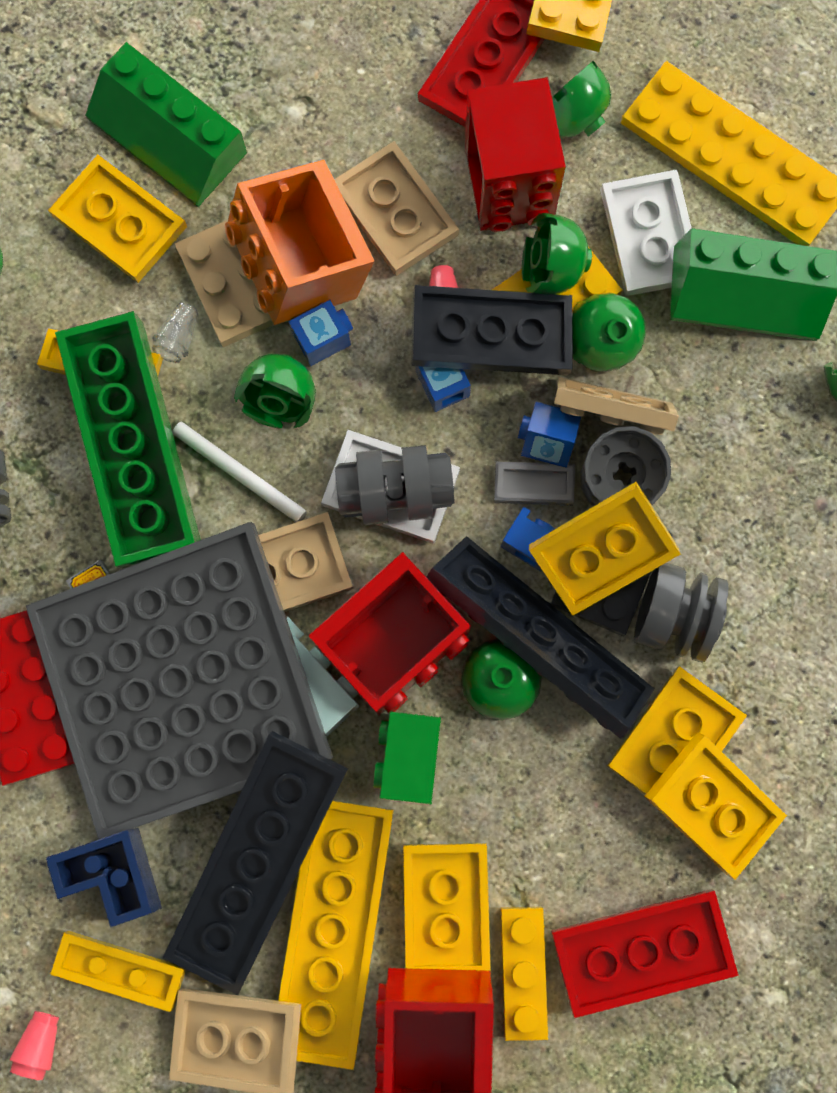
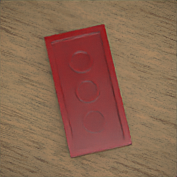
M479 0L419 90L418 101L466 128L467 91L518 82L545 40L544 38L526 34L534 0Z
M27 610L0 618V779L2 786H8L75 765Z
M712 889L551 930L574 1018L739 976L716 892Z

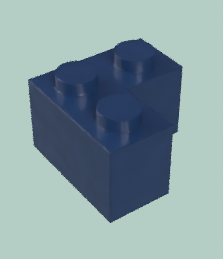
M139 828L125 830L46 857L57 899L99 885L110 927L162 909Z

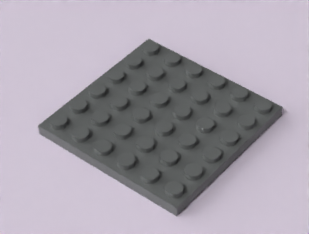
M245 523L26 605L98 840L241 791L271 731L328 759L333 758L255 523Z

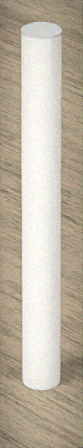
M182 421L173 429L172 433L174 436L293 521L299 522L306 515L307 511Z

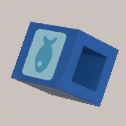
M331 300L289 321L292 334L310 367L351 346L349 331L353 330L352 324L343 309L336 311Z
M415 366V372L434 412L470 397L471 384L463 369Z
M535 402L532 416L523 415L517 437L525 440L521 456L567 468L581 416L570 415L560 411L561 408Z

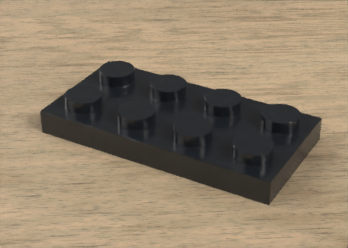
M415 285L413 290L411 366L570 375L573 370L572 295H545L527 292Z

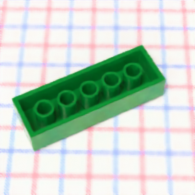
M132 311L55 332L115 566L125 569L200 541L198 527L142 320Z

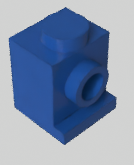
M523 507L502 540L501 548L541 572L542 569L529 551V544L555 530V528L538 518L534 522L528 519L530 510Z

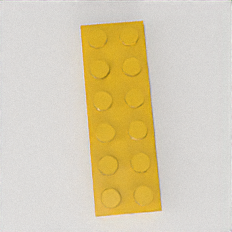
M665 61L622 116L621 124L797 245L810 246L837 210V176L668 61Z
M332 801L300 867L278 1000L301 1004L296 1061L354 1070L394 810Z

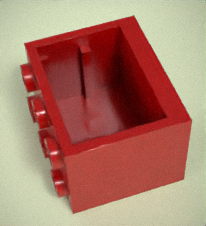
M548 77L467 91L465 152L480 231L490 229L492 232H502L510 229L513 225L526 223L531 226L533 219L539 213L556 214L566 165Z
M402 552L309 635V638L380 716L385 710L389 715L390 712L397 711L408 700L405 692L415 683L421 688L438 673L439 668L436 664L445 656L451 661L469 645L468 642L470 640L467 636L471 626Z
M388 968L387 983H379L378 1000L376 1002V1028H378L375 1048V1072H377L375 1093H492L494 1001L490 970Z

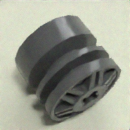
M634 426L614 428L602 434L590 447L581 470V489L588 503L594 507L627 486L637 482L650 504L653 505L664 494L671 478L670 457L664 444L651 432ZM619 468H622L624 473L632 474L626 486L623 485L621 480H614L613 478Z
M665 563L651 572L635 625L634 643L662 650L670 636L674 635L675 653L677 656H685L691 646L692 660L703 663L709 657L724 626L729 584L727 580L716 577L708 587L707 574L699 573L690 588H686L685 568Z

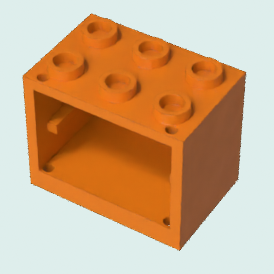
M325 160L237 183L233 201L230 203L231 210L228 222L225 223V232L230 244L237 246L241 255V266L245 276L253 280L258 290L257 299L260 308L264 313H269L274 325L292 320L328 300H331L335 306L357 299L373 266L374 259Z

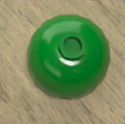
M594 61L588 64L552 96L559 135L561 137H574L583 131L589 137L606 122L602 115L610 105L611 91L609 82Z
M539 213L531 223V226L537 227L534 238L526 237L524 243L523 281H529L531 284L530 287L525 288L527 292L559 295L573 288L580 281L584 272H588L592 263V251L588 248L583 230L574 221L560 215Z
M614 293L595 294L578 302L573 308L572 358L579 364H583L586 368L596 372L618 370L632 362L642 350L646 337L645 320L639 308L628 298Z
M268 354L259 356L244 368L235 390L234 399L236 402L239 399L244 404L242 412L246 416L260 424L282 429V422H295L294 428H297L309 421L315 402L316 388L311 373L302 363L289 355Z
M499 639L484 642L474 649L463 665L461 676L464 697L472 708L486 718L502 721L516 718L530 709L540 694L542 676L536 673L532 666L514 651L503 646Z

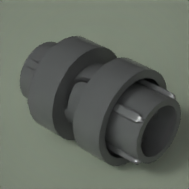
M426 445L401 447L403 460L383 462L381 450L356 452L357 462L339 463L335 467L340 515H343L345 518L362 516L364 525L389 523L388 511L408 509L409 521L432 519L433 509L451 507L455 503L450 455L446 453L427 454ZM401 476L405 478V493H403ZM385 477H387L388 495H386Z

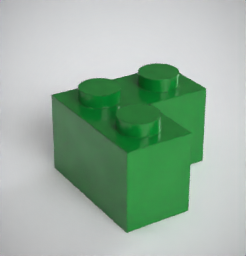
M390 712L389 720H381L378 745L386 746L384 763L376 762L373 788L381 789L380 798L432 804L441 717Z

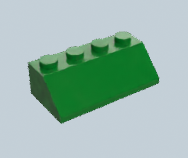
M127 42L100 69L85 114L86 118L199 207L247 154L241 131Z
M691 228L674 245L670 320L812 341L820 339L837 297L836 250Z

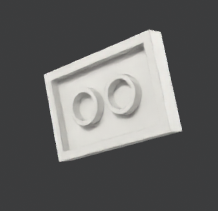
M672 170L603 183L600 191L625 296L672 288L674 245L691 229L678 171Z
M348 430L321 502L322 506L339 511L335 467L339 463L357 462L356 452L381 450L383 462L403 460L402 448ZM451 464L453 486H455L460 467ZM401 476L403 493H405V478ZM385 477L386 495H388L387 477ZM447 507L433 509L432 519L409 521L408 509L389 510V523L377 525L434 544ZM356 516V518L363 520L362 516Z

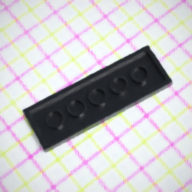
M466 536L432 567L426 576L443 596L453 601L474 622L481 624L497 637L503 646L519 655L532 666L536 673L544 676L558 687L569 700L577 703L591 714L602 727L610 730L620 739L630 730L655 688Z
M271 731L162 958L235 995H239L348 768L276 732Z

